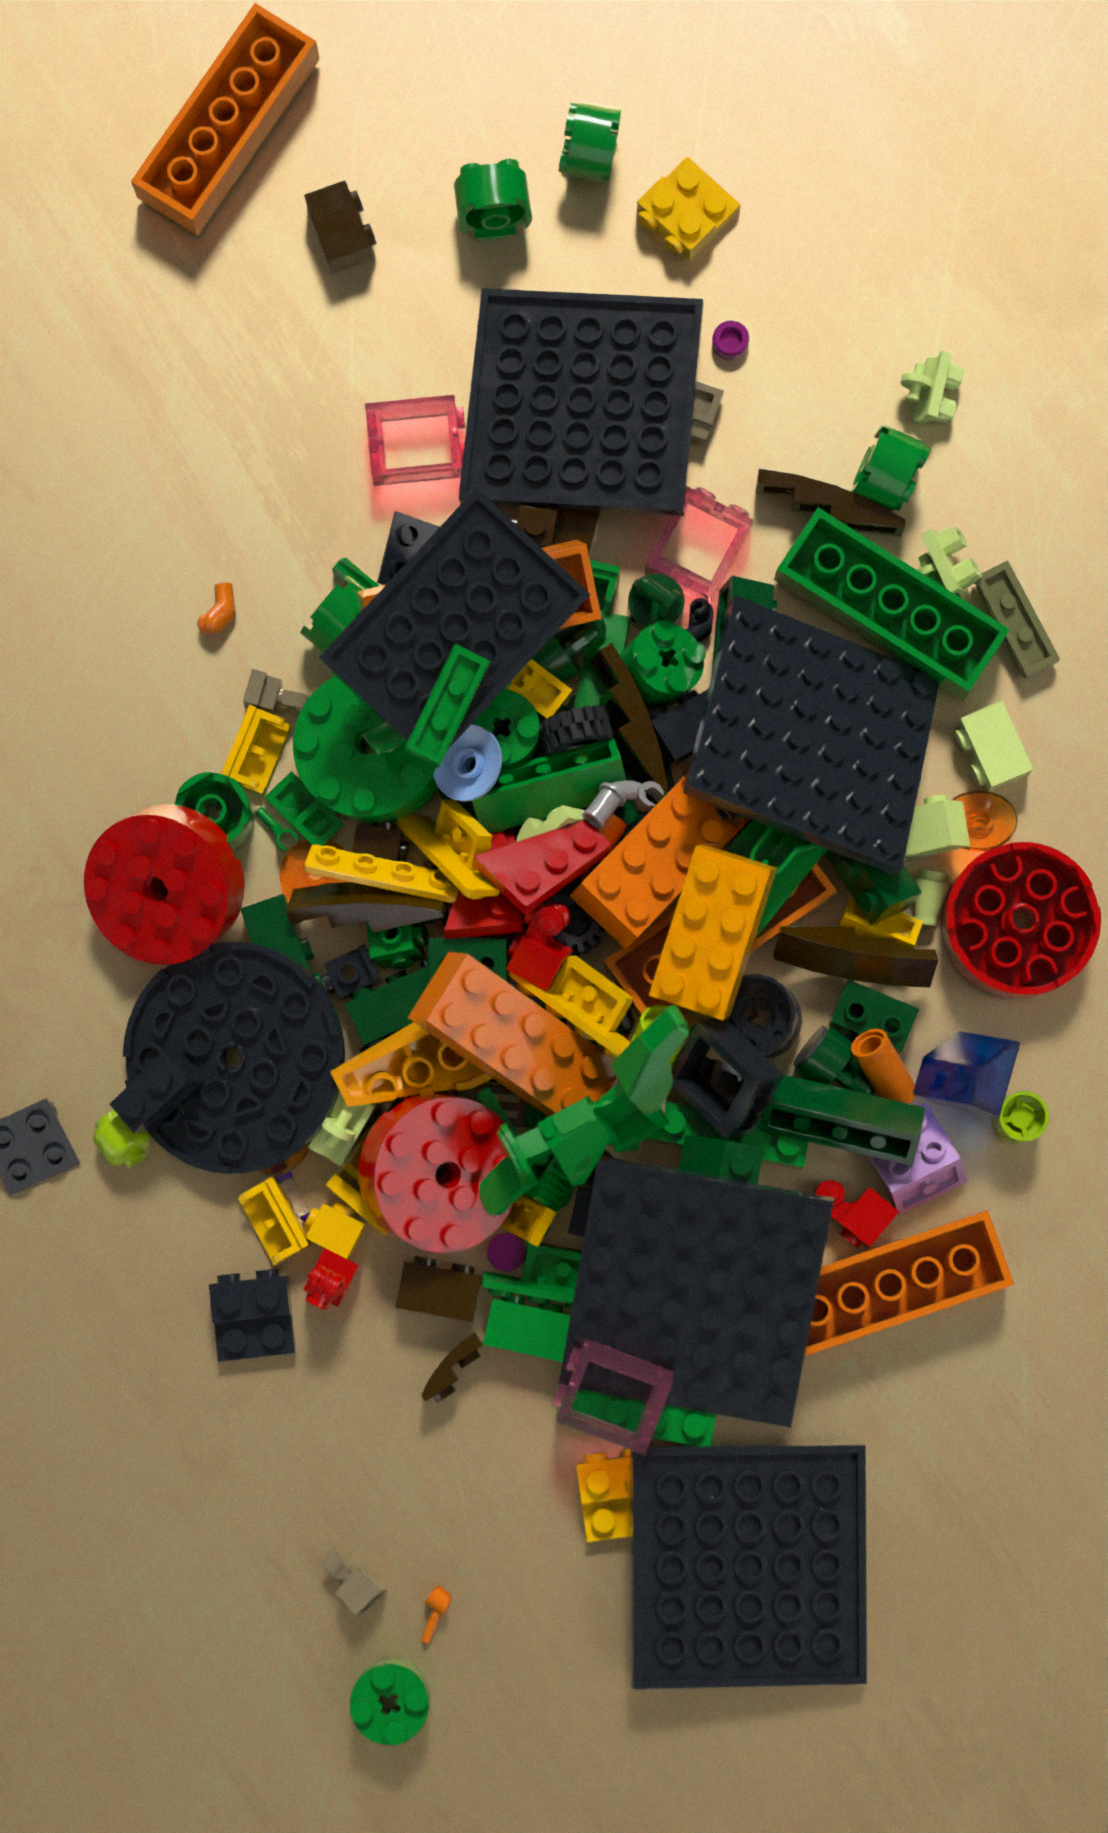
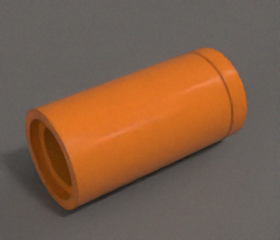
M871 1029L860 1034L853 1041L851 1051L877 1096L910 1104L917 1095V1086L885 1031Z

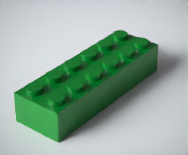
M820 508L816 509L778 566L774 581L896 659L928 674L939 683L940 687L962 701L965 700L1010 631L1006 626Z

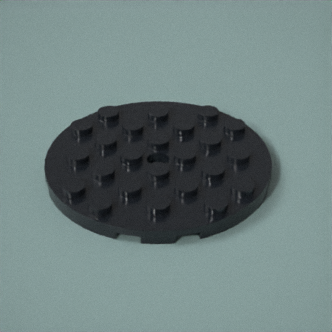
M246 942L212 944L192 959L170 964L165 969L158 971L141 992L132 1009L123 1044V1057H126L128 1079L125 1080L126 1087L163 1052H182L204 1078L205 1081L152 1132L148 1133L162 1148L182 1162L202 1170L223 1174L247 1173L270 1168L288 1160L306 1147L322 1129V1123L326 1117L330 1116L340 1090L330 1071L345 1063V1044L340 1020L331 999L319 981L304 966L283 952L267 946ZM232 1046L237 1047L241 1053L242 1063L236 1068L228 1066L225 1060L226 1052Z

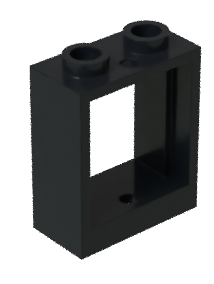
M714 1017L700 1019L689 1029V1038L671 1070L674 1081L672 1086L727 1141L751 1134L782 1081L784 1074L727 1019L720 1020ZM711 1047L745 1080L731 1105L698 1073Z

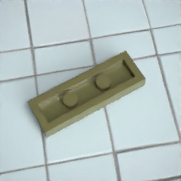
M1007 560L981 573L982 577L974 584L992 618L1010 629L1004 641L1024 679L1058 663L1060 658L1009 561Z

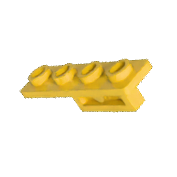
M442 800L437 823L429 816H404L397 819L396 825L407 835V838L417 845L425 856L442 871L445 877L450 879L465 897L478 900L484 896L499 895V889L472 865L473 856L490 851L492 835L456 800Z
M311 845L304 867L306 873L448 903L456 901L459 890L449 878L443 875L440 869L435 870L412 865L408 862H396L377 858L370 854H358L339 850L332 846Z
M577 956L567 957L555 978L553 986L547 992L509 971L508 976L517 982L516 987L521 992L531 997H538L546 1003L545 1008L552 1015L562 1019L566 1018L576 1025L574 1030L579 1035L588 1040L599 1042L605 1047L604 1052L610 1058L615 1060L631 1044L629 1040L616 1032V1029L634 998Z

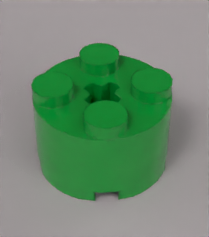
M578 100L577 103L571 102L564 136L571 138L565 137L558 172H563L566 176L609 183L622 108Z
M503 159L498 163L484 165L467 163L460 167V175L456 178L453 187L459 229L463 234L467 236L466 230L474 232L475 239L499 240L516 235V227L523 223L525 224V229L532 223L533 216L527 175L519 168L517 160Z
M882 423L874 437L878 438L876 445L868 447L853 481L855 486L851 489V492L868 498L890 511L894 509L899 511L903 503H907L916 485V482L911 480V478L915 476L918 468L922 469L931 448L924 446V442Z
M349 575L343 578V584L346 587L343 589L337 584L311 615L310 618L313 620L311 630L304 625L300 631L301 635L322 652L329 647L360 613L356 592L366 589Z
M660 620L643 629L624 648L620 657L633 677L646 708L656 709L657 707L674 705L698 683L704 669L706 650L684 628L667 620Z
M504 688L472 723L487 729L498 741L502 754L501 768L533 760L540 743V724L535 708L522 695ZM497 727L502 729L508 727L509 736L505 737L502 734L496 736L495 729Z
M203 772L189 778L179 788L174 805L193 809L206 817L210 816L208 812L210 807L214 806L215 809L220 810L218 812L219 818L213 820L209 817V819L217 824L227 835L228 839L226 841L232 850L239 847L247 839L254 827V810L248 795L235 779L219 773Z
M386 1659L368 1666L359 1676L350 1696V1716L356 1728L367 1739L381 1745L396 1746L414 1737L423 1727L431 1706L430 1688L424 1674L414 1664L403 1659ZM391 1693H394L398 1696L396 1703L400 1707L393 1706L388 1710L383 1706L385 1700L381 1695L389 1697Z

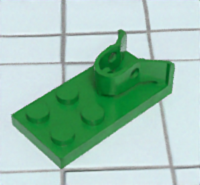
M751 820L726 852L777 868L757 930V937L828 849Z

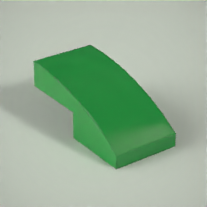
M292 771L264 797L311 845L323 846L345 825L328 807L309 792L304 783Z

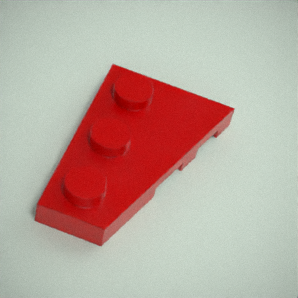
M585 819L473 856L472 865L526 915L610 854L612 844Z
M514 828L490 833L492 835L490 850L515 843ZM458 890L456 901L453 902L444 929L445 939L523 932L522 914L500 891L498 896H484L482 899L476 900L465 897Z

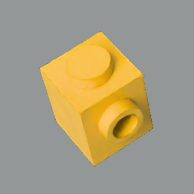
M334 1201L332 1207L324 1203L320 1210L314 1207L305 1222L304 1228L309 1230L306 1239L350 1260L367 1225L352 1218L355 1210L338 1201Z

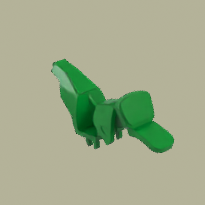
M676 1006L666 1008L610 1064L619 1083L596 1102L591 1100L590 1096H587L537 1123V1128L515 1138L506 1123L499 1126V1131L496 1133L506 1157L489 1172L479 1186V1197L488 1214H504L521 1195L539 1184L530 1166L547 1156L554 1154L571 1185H581L586 1182L595 1168L607 1144L613 1145L616 1152H625L626 1150L633 1152L639 1149L638 1143L646 1138L649 1140L654 1139L656 1136L655 1132L670 1123L661 1108L674 1082L668 1060L689 1034L688 1025Z

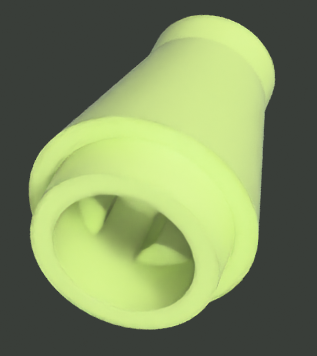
M919 869L917 878H913L922 892L914 901V918L923 921L922 924L936 926L937 918L951 885L947 883L949 874Z

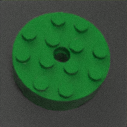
M333 676L312 693L297 718L293 735V755L302 782L318 801L334 813L360 824L373 825L381 821L393 823L397 822L398 818L407 816L415 810L419 811L439 790L433 776L436 767L403 751L407 743L406 741L401 743L394 751L380 755L375 753L367 755L366 745L368 744L363 734L380 726L385 721L336 676Z

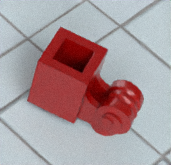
M550 902L546 905L540 904L531 910L524 918V922L529 924L525 935L521 936L518 934L507 952V955L512 958L506 969L545 992L553 986L555 978L567 957L571 956L573 952L571 948L552 937L560 933L569 924L570 913L567 907L558 902Z
M827 1180L820 1183L814 1191L816 1195L832 1197L834 1199L831 1219L843 1229L839 1235L856 1249L860 1245L870 1248L899 1213L897 1209L870 1187L865 1188L853 1203L843 1201L845 1196L844 1187L835 1180Z
M324 1248L314 1269L310 1270L307 1276L308 1281L303 1289L308 1293L305 1301L324 1311H329L331 1305L341 1307L361 1265Z

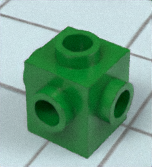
M366 922L370 959L383 969L389 967L405 969L412 967L415 961L426 959L425 946L429 944V936L424 923L418 922L372 932L368 922Z

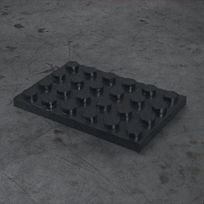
M475 488L317 660L406 742L455 644L489 660L488 668L452 740L451 747L591 594L482 492Z

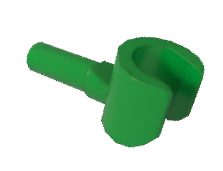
M263 807L257 809L255 812L257 816L276 836L278 848L288 852L281 845L280 837L284 833H289L298 842L297 833L292 829H284Z

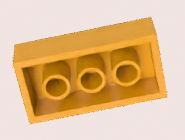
M705 844L697 845L690 862L649 996L720 1020L730 1017L777 868Z

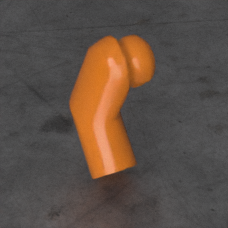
M226 582L214 585L216 604L206 614H202L197 621L198 628L203 634H218L234 620L236 612L232 583Z

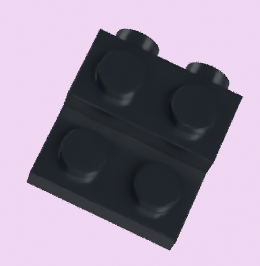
M279 1269L255 1271L256 1279L241 1280L240 1273L217 1275V1283L209 1284L218 1362L297 1353L289 1276H279Z

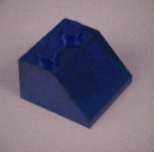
M956 1031L923 1057L913 1094L941 1106L1000 1117L1021 1043L1014 1040Z

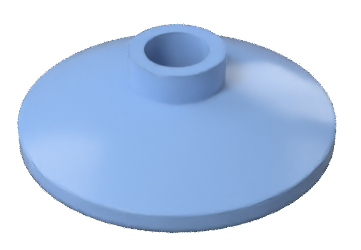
M471 724L448 749L440 767H436L433 773L439 789L446 796L458 801H472L484 796L494 786L501 771L502 754L498 741L487 729ZM476 759V765L471 771V763Z

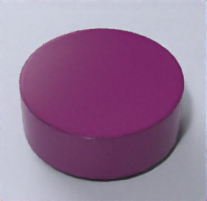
M724 321L713 332V350L723 359H738L748 349L749 332L738 321Z
M512 1233L498 1234L488 1244V1260L497 1270L504 1272L513 1271L520 1267L525 1259V1246L522 1240Z

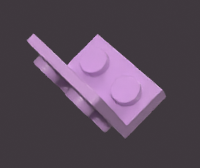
M926 1103L918 1105L925 1107L921 1137L913 1166L869 1156L887 1187L892 1206L899 1211L898 1216L967 1182L961 1157Z

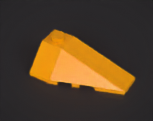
M414 1022L330 1071L348 1107L393 1101L399 1097L430 1095L434 1092L454 1089L456 1091L469 1090L492 1079L488 1074Z

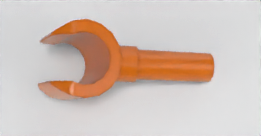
M439 1585L434 1588L424 1602L434 1610L429 1617L421 1641L430 1644L438 1621H440L441 1616L452 1600L450 1593Z

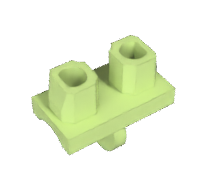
M942 350L939 352V356L926 358L925 364L916 363L914 373L902 375L900 384L909 389L907 399L916 402L911 422L922 425L929 421L946 423L953 420L957 407L956 402L942 396L944 388L955 390L960 387L965 369L951 362V353Z
M952 527L939 533L930 529L921 534L934 563H932L928 553L918 557L922 566L918 571L943 586L939 578L941 577L946 589L960 598L969 595L967 587L979 580L982 574L974 559L969 557L956 564L952 557V554L967 547L962 531L957 527Z
M339 1091L330 1116L325 1118L322 1123V1129L313 1138L308 1148L342 1167L341 1164L360 1136L376 1105L372 1103L348 1107Z

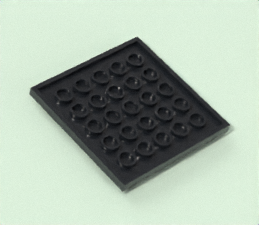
M482 288L458 497L460 503L477 488L494 505L520 507V505L537 508L684 516L704 311L703 299Z
M735 595L729 603L683 793L896 876L903 868L939 683L916 667Z
M601 1156L595 1172L558 1385L791 1428L834 1199L827 1196Z
M851 1443L631 1446V1688L674 1689L867 1684L866 1445Z

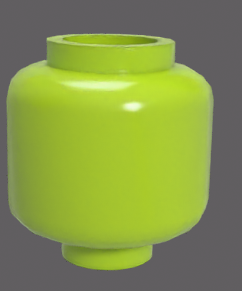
M114 1110L105 1114L96 1122L93 1140L109 1165L121 1166L125 1164L127 1168H131L145 1159L147 1156L145 1150L151 1141L148 1132L133 1133Z

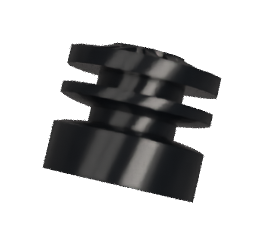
M758 973L743 975L731 1015L726 1019L767 1059L776 1058L788 1051L799 1038L803 1024L801 1006L795 995L774 978ZM760 1009L764 1013L770 1014V1017L765 1019L766 1026L763 1028L753 1023V1020L758 1017L757 1011Z

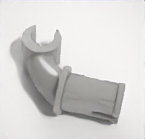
M635 781L603 782L599 786V794L582 813V817L595 829H602L616 808L623 806L627 799L633 800L638 810L650 812L655 807V804L649 801L645 794L651 795L658 802L664 793L662 787L653 781L644 782L643 784Z

